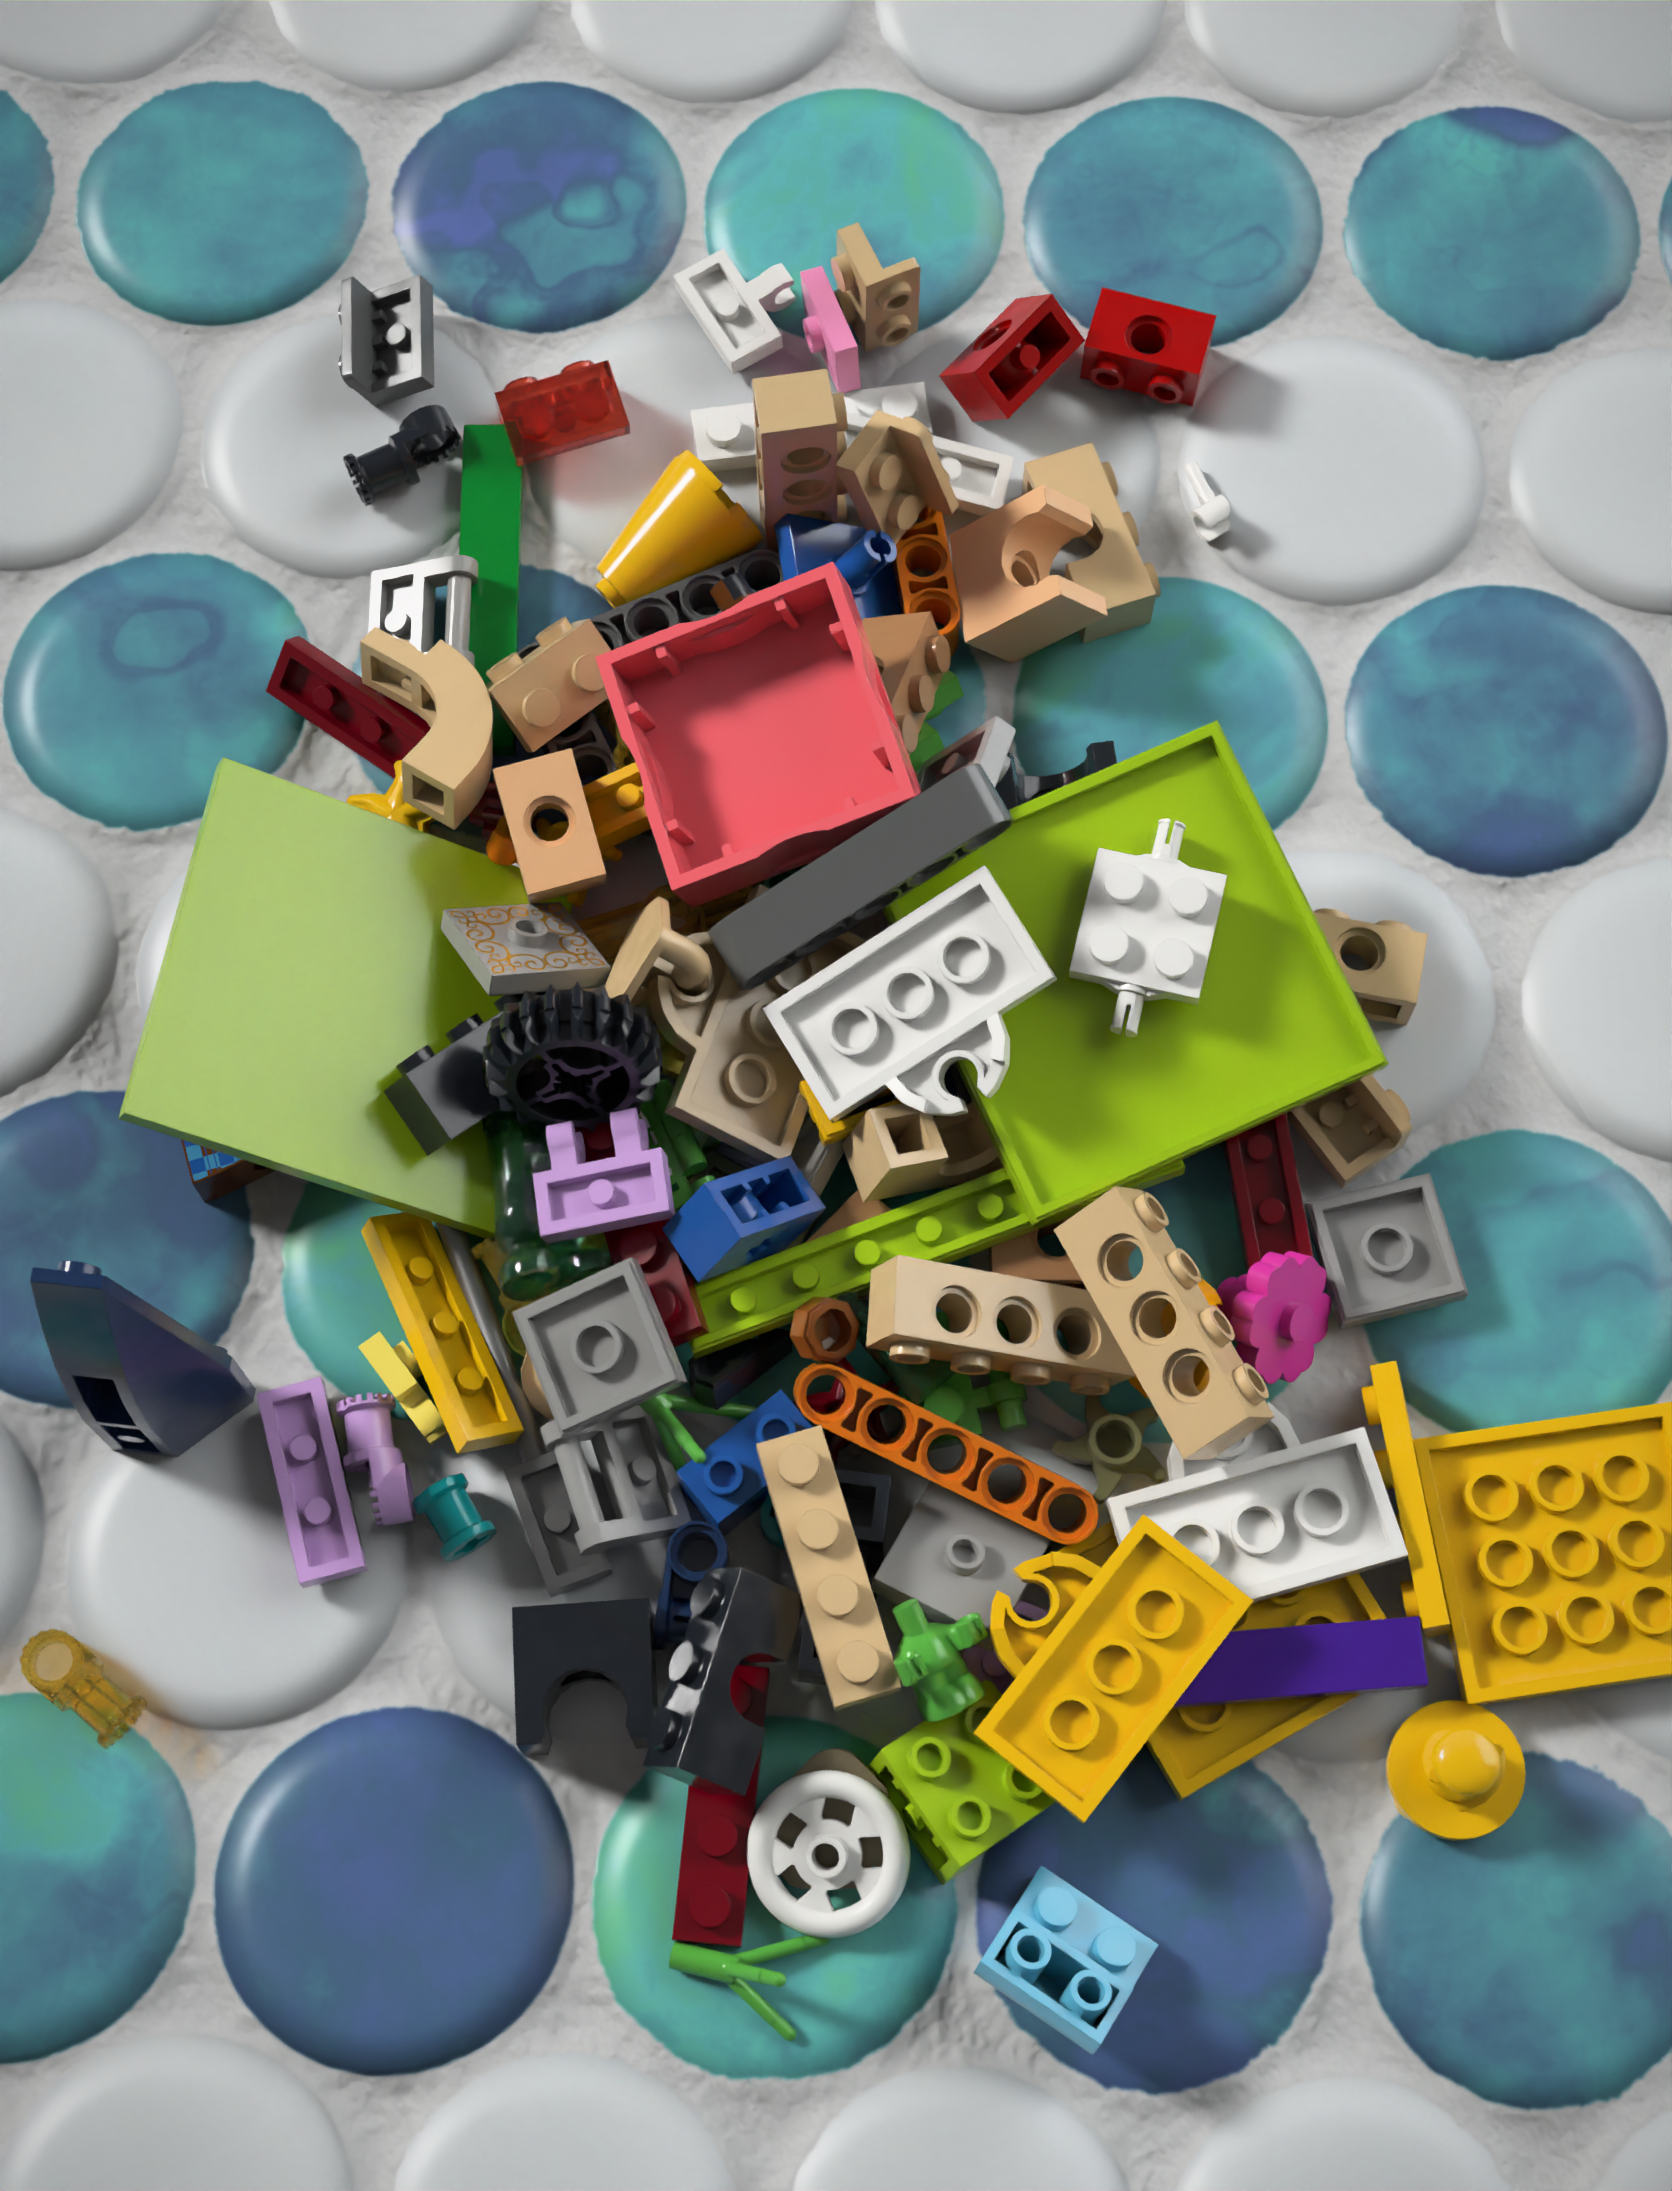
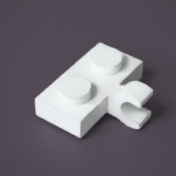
M721 249L673 275L677 292L732 375L783 348L782 335L766 313V311H780L796 301L795 295L789 288L794 284V281L782 263L768 268L761 275L746 283L725 250Z

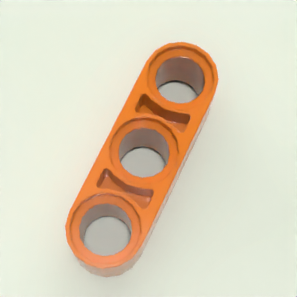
M924 507L918 516L924 521L914 524L904 533L896 544L897 556L892 562L901 613L910 614L931 611L934 621L945 626L943 629L938 630V632L946 637L951 656H953L959 641L960 603L943 514L934 509ZM916 569H928L933 571L934 574L928 577H918L911 572Z

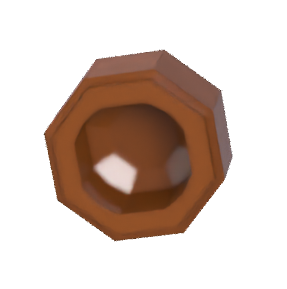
M812 1297L794 1311L790 1338L801 1357L820 1362L837 1363L855 1349L860 1323L848 1302L827 1297Z

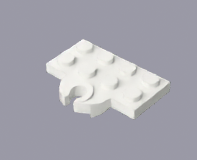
M982 866L770 1003L763 1010L829 1120L834 1122L887 1088L893 1092L900 1102L930 1116H958L968 1113L965 1101L951 1095L945 1087L944 1077L949 1066L959 1060L972 1061L978 1072L977 1087L986 1097L991 1099L999 1089L1010 1065V1037L1001 1015L1052 984L1057 978L989 869Z
M1269 1402L1267 1405L1275 1418L1244 1437L1239 1447L1233 1450H1225L1211 1460H1184L1172 1441L1167 1458L1168 1482L1111 1497L1106 1502L1118 1545H1120L1144 1514L1254 1600L1252 1603L1399 1562L1408 1556L1365 1427L1300 1444L1289 1420Z

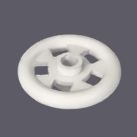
M819 1770L795 1776L785 1781L768 1795L757 1810L751 1823L746 1855L753 1887L764 1906L772 1915L786 1926L800 1933L819 1938H841L860 1933L872 1927L895 1906L907 1882L911 1853L905 1824L894 1804L881 1790L870 1782L850 1773ZM826 1798L840 1799L855 1805L851 1825L836 1819H823L822 1813ZM790 1813L807 1823V1826L798 1835L794 1847H790L776 1837L782 1822ZM880 1837L883 1848L882 1867H863L861 1865L863 1849L859 1838ZM827 1843L836 1848L839 1854V1862L836 1866L824 1867L819 1864L815 1857V1849L818 1845ZM790 1865H795L801 1878L811 1885V1889L799 1899H796L785 1888L778 1876ZM850 1881L855 1882L861 1900L849 1907L834 1910L827 1891L839 1889Z

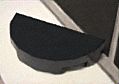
M776 1328L758 1335V1339L744 1340L697 1359L692 1356L688 1361L690 1393L699 1404L718 1410L793 1351L790 1331Z

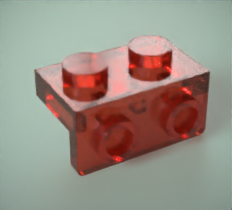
M590 360L574 362L564 367L558 375L537 380L535 377L519 378L508 383L504 390L495 392L497 414L500 423L504 426L516 466L630 434V424L609 360L596 364Z

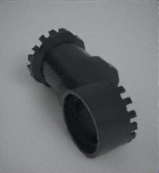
M428 405L410 413L399 426V432L389 436V443L358 457L350 453L343 456V461L351 478L356 476L352 483L354 486L359 484L355 487L361 501L367 506L374 503L375 495L404 482L410 485L419 483L420 478L417 469L424 465H430L433 461L435 463L440 462L438 456L441 454L444 459L447 458V451L449 450L453 453L456 450L454 445L456 447L459 446L461 437L444 407Z

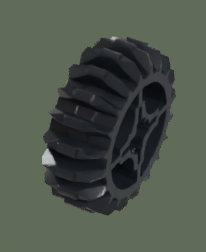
M578 981L572 990L559 991L550 983L544 995L539 996L531 991H525L520 1004L513 1002L505 1003L502 1015L491 1020V1028L487 1032L486 1045L483 1047V1067L486 1068V1083L489 1085V1094L499 1099L502 1111H515L519 1123H527L533 1120L539 1121L542 1132L546 1131V1126L572 1121L574 1127H587L594 1133L599 1123L607 1122L610 1124L611 1112L636 1108L639 1115L642 1103L654 1099V1090L657 1087V1083L660 1082V1073L663 1069L660 1036L657 1033L656 1024L650 1023L646 1008L633 1007L628 994L610 998L604 985L593 992L583 991Z

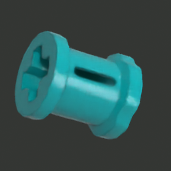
M463 1473L450 1475L425 1489L412 1502L418 1514L427 1515L441 1539L443 1547L440 1553L446 1562L458 1560L474 1552L493 1538L497 1532L492 1521H483L467 1494L466 1488L469 1482Z

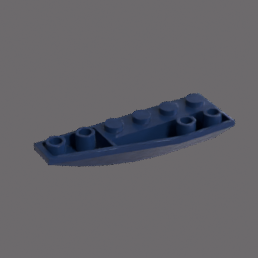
M61 1261L58 1263L57 1270L33 1267L30 1283L41 1327L54 1367L68 1398L83 1421L112 1450L179 1457L254 1402L256 1388L233 1357L227 1354L228 1351L225 1348L213 1345L112 1279L102 1275V1269L77 1261Z

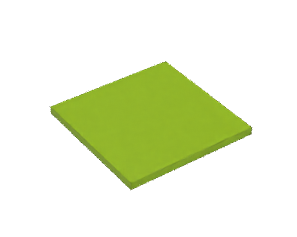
M1218 720L1010 809L1009 812L1014 822L1005 832L882 909L891 926L982 866H985L989 869L1057 978L1052 984L1001 1015L1010 1037V1065L999 1089L991 1099L986 1097L977 1087L978 1072L974 1063L970 1060L954 1062L1032 1227L1098 1198L1115 1186L1122 1187L1383 1070L1389 1064ZM1160 819H1170V829L1166 844H1169L1174 821L1177 820L1186 825L1177 860L1192 868L1227 875L1198 1005H1193L1166 998L1151 1001L1144 1000L1137 1036H1125L1130 1011L1126 1012L1121 1035H1118L1109 1029L1112 1024L1118 994L1113 993L1101 984L1069 977V969L1098 848L1131 855L1152 854L1158 830V821Z
M223 757L215 770L118 1119L491 1240L499 1234L523 1123H519L516 1112L502 1111L499 1107L427 1156L383 1091L402 1077L396 1066L426 1045H429L436 1055L451 1045L445 1034L476 1013L479 1014L484 1023L500 1013L494 1002L504 995L489 996L440 928L444 909L529 904L520 868L514 865L496 864L489 859L488 855ZM567 895L539 902H561L571 915L573 904L567 901ZM483 1067V1075L486 1083V1068ZM494 1096V1098L499 1104V1099L496 1096Z

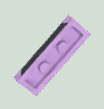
M320 1376L257 1393L299 1584L302 1588H307L368 1571L348 1480L343 1469V1459L325 1382Z

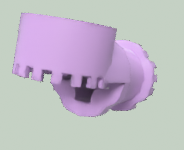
M367 1393V1400H363L362 1395L359 1394L355 1395L356 1401L354 1397H347L346 1400L339 1401L340 1403H336L337 1416L344 1418L348 1454L342 1460L343 1469L347 1472H369L368 1477L372 1479L369 1481V1487H373V1491H370V1497L377 1496V1502L371 1503L372 1509L378 1508V1512H373L374 1518H379L375 1520L377 1527L415 1521V1508L412 1505L414 1494L409 1468L406 1462L403 1463L402 1450L394 1447L390 1412L396 1407L394 1395L377 1393L373 1399V1393Z

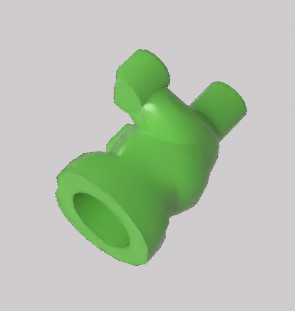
M916 1598L907 1600L892 1609L903 1633L897 1646L894 1666L903 1686H912L916 1694L918 1710L924 1721L934 1722L949 1718L963 1711L984 1696L985 1690L982 1684L968 1670L960 1654V1650L971 1648L989 1637V1633L979 1613L968 1614L960 1618L955 1624L927 1622Z

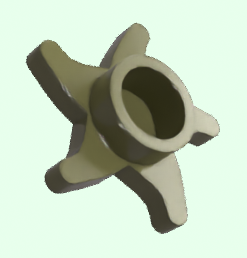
M1086 1395L1085 1424L1087 1432L1071 1442L1058 1440L1054 1443L1052 1449L1053 1454L1057 1457L1074 1463L1092 1466L1098 1485L1093 1496L1097 1504L1106 1502L1119 1484L1123 1474H1144L1154 1483H1161L1166 1475L1165 1469L1157 1458L1142 1444L1146 1427L1157 1422L1159 1419V1415L1154 1407L1137 1410L1125 1416L1112 1414L1101 1405L1099 1395Z

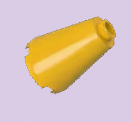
M687 449L673 458L596 567L597 572L603 579L595 587L613 608L750 552L763 540L758 527L738 501L735 504L722 490L724 485Z

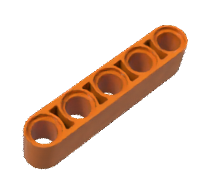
M828 1362L813 1363L804 1368L796 1378L793 1388L795 1403L801 1413L811 1422L821 1425L823 1428L1055 1542L1065 1545L1080 1543L1088 1538L1096 1528L1099 1517L1097 1503L1092 1494L1077 1483L836 1364ZM820 1375L835 1376L842 1384V1399L837 1407L830 1411L821 1412L814 1410L807 1402V1387L813 1379ZM889 1404L896 1406L902 1414L903 1421L899 1433L894 1438L886 1441L873 1439L867 1431L866 1423L869 1414L880 1405ZM950 1434L956 1436L962 1447V1454L958 1463L947 1470L932 1468L927 1457L930 1443L940 1435ZM1000 1465H1015L1021 1474L1019 1490L1008 1499L1000 1500L993 1498L988 1491L987 1482L989 1475ZM1061 1494L1076 1495L1081 1509L1079 1518L1068 1528L1059 1529L1052 1527L1048 1519V1509L1051 1502Z

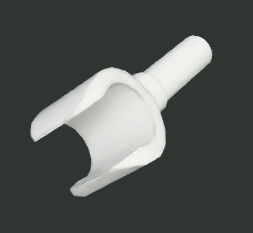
M1191 462L1186 465L1184 470L1201 506L1191 512L1190 518L1200 538L1205 542H1210L1230 529V521L1228 520L1230 503L1222 495L1215 496L1198 463Z

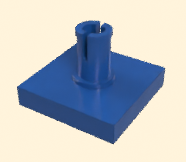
M789 513L784 515L774 525L784 581L834 562L850 586L861 620L863 618L902 614L892 564L897 556V548L888 534L882 531L876 534L875 530L866 531L862 527Z

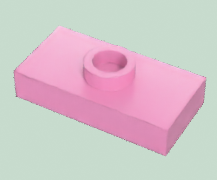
M823 266L801 271L804 315L806 317L803 319V328L811 353L821 352L838 392L847 393L861 389L858 346Z

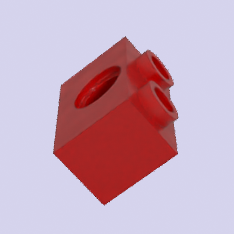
M1102 287L1084 345L1080 378L1093 381L1098 386L1106 389L1122 388L1146 394L1161 403H1181L1193 406L1209 354L1216 315ZM1137 350H1150L1155 354H1143Z
M1053 294L1016 298L939 377L972 422L1009 419L1078 349L1085 339Z

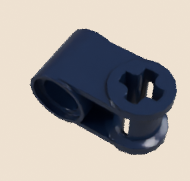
M703 1521L688 1522L678 1527L670 1537L667 1546L663 1588L659 1593L656 1610L654 1650L664 1651L668 1644L680 1646L683 1643L689 1623L677 1621L690 1622L692 1615L690 1610L691 1597L697 1584L704 1578L706 1570L703 1572L687 1570L681 1564L683 1549L694 1540L703 1539L710 1541L717 1547L718 1555L715 1563L709 1569L730 1568V1552L727 1542L721 1531L710 1523Z

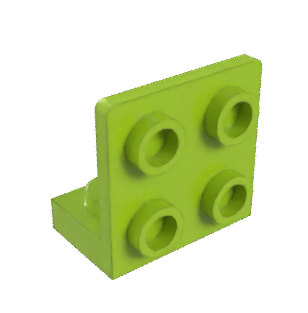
M989 1680L981 1683L985 1694L977 1702L949 1718L934 1722L923 1721L881 1749L868 1766L887 1786L890 1801L898 1810L905 1824L908 1836L942 1886L964 1872L982 1853L1056 1803L973 1735L977 1727L1002 1697L993 1682Z

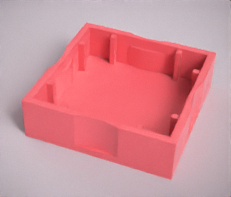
M834 562L748 595L733 607L715 616L688 623H678L595 657L621 738L633 755L640 772L644 792V808L671 890L691 908L815 861L922 793L850 586Z

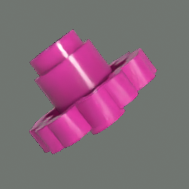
M1271 1251L1267 1252L1260 1262L1250 1267L1248 1274L1241 1275L1238 1278H1227L1217 1289V1293L1223 1303L1217 1304V1306L1226 1316L1234 1330L1235 1339L1233 1341L1238 1342L1235 1350L1242 1362L1250 1364L1265 1383L1273 1384L1278 1379L1289 1383L1294 1382L1301 1372H1304L1311 1366L1314 1358V1344L1322 1341L1327 1334L1328 1317L1332 1306L1330 1296L1322 1293L1326 1284L1327 1273L1323 1267L1318 1266L1316 1259L1312 1256L1288 1251L1284 1255Z

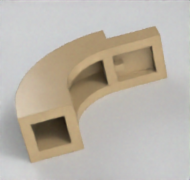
M374 627L360 641L362 683L412 710L431 727L425 737L402 759L403 801L455 830L478 804L490 780L493 760V711L487 687L475 667L460 652L441 639L424 654L409 641L397 639L383 630Z

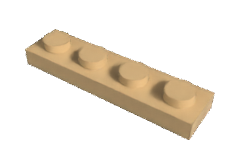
M815 1426L756 1444V1451L834 1711L901 1691L900 1679L894 1666L892 1653L822 1426Z

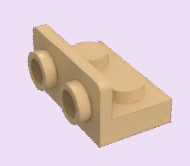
M877 410L835 464L865 530H875L876 534L879 531L885 532L892 538L895 545L904 533L915 524L924 507L952 515L959 506L949 482V474L943 468L933 445L931 432L924 424L912 417H904L902 419Z

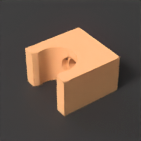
M1043 484L949 534L965 643L1014 663L1108 616L1104 596L1059 575H1049L1053 560L1060 549L1073 538L1085 535L1093 527L1090 507Z
M572 748L493 769L497 790L529 904L605 885L606 870ZM553 808L559 810L566 816L569 822L567 832L556 841L539 839L531 829L534 816L544 809Z

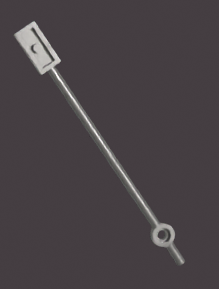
M435 1222L462 1292L524 1428V1431L515 1441L522 1463L506 1468L504 1472L550 1597L552 1598L614 1574L605 1551L587 1556L580 1554L574 1536L580 1529L555 1452L551 1451L548 1453L529 1400L522 1389V1381L467 1232Z

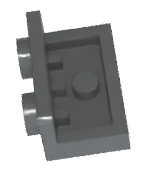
M421 275L371 292L354 277L342 280L341 305L338 309L342 333V355L339 357V370L344 382L375 407L434 388L433 286Z

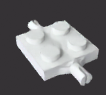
M1160 819L1158 821V830L1152 854L1131 855L1098 848L1069 969V977L1101 984L1113 993L1118 994L1112 1024L1109 1028L1110 1031L1121 1035L1126 1012L1130 1011L1125 1036H1137L1144 1000L1151 1001L1166 998L1193 1005H1198L1227 875L1192 868L1177 860L1183 833L1186 829V825L1177 820L1174 821L1169 844H1166L1170 829V819Z

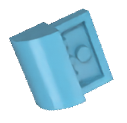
M1041 1865L973 1973L1093 2055L1132 1993L1135 1983L1158 1944Z

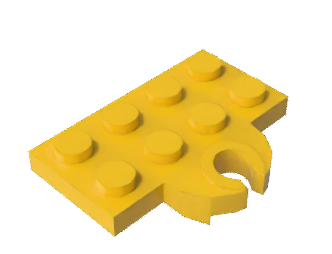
M1144 1514L1102 1568L1078 1554L1051 1551L1049 1554L1024 1561L1013 1569L1012 1572L1021 1583H1035L1043 1587L1048 1593L1050 1610L1041 1620L1026 1621L1020 1618L1013 1610L1010 1596L998 1590L991 1604L989 1634L998 1660L1015 1680L977 1727L973 1735L1081 1823L1088 1819L1254 1601Z

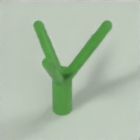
M666 1393L639 1404L643 1410L652 1416L676 1472L687 1464L681 1447L697 1464H702L706 1460V1454L670 1409L743 1419L756 1409L754 1406L727 1402L718 1410H714L699 1404L695 1398Z
M809 1935L800 1936L734 1955L675 1941L670 1953L669 1968L725 1982L786 2041H792L796 2038V2030L745 1980L782 1987L786 1984V1976L783 1973L752 1965L826 1945L829 1943L830 1938H819Z

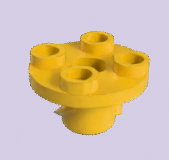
M1440 1701L1416 1711L1396 1731L1390 1743L1386 1759L1388 1786L1397 1811L1422 1831L1446 1840H1471L1482 1837L1499 1828L1514 1813L1524 1791L1526 1777L1525 1762L1516 1737L1510 1728L1494 1713L1476 1704L1466 1706L1465 1701Z

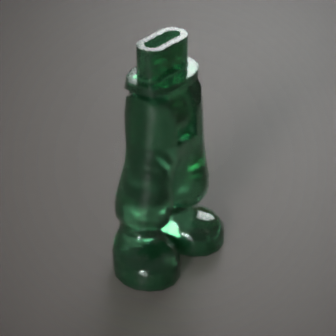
M494 1096V1098L499 1104V1099L496 1096ZM500 1107L483 1118L482 1125L486 1136L494 1186L495 1237L498 1246L507 1257L497 1275L501 1291L505 1297L514 1301H533L542 1297L548 1291L550 1295L613 1266V1260L608 1251L600 1248L581 1249L580 1245L586 1236L549 1244L540 1237L533 1174L552 1169L546 1131L542 1132L539 1121L533 1120L527 1123H519L515 1111H502Z

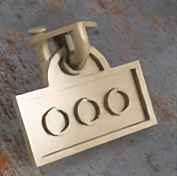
M762 884L757 885L749 892L745 904L763 894L769 888ZM659 896L645 906L632 922L621 944L605 988L610 998L628 994L633 1007L646 1008L650 1023L656 1024L665 1039L686 1055L665 1113L763 1163H768L789 1155L791 1156L808 1109L806 1099L803 1100L799 1090V1084L805 1078L763 1008L865 943L866 940L847 931L764 984L750 990L741 991L709 937L708 932L693 933L685 937L671 930L669 901ZM588 988L582 990L593 992L597 988Z

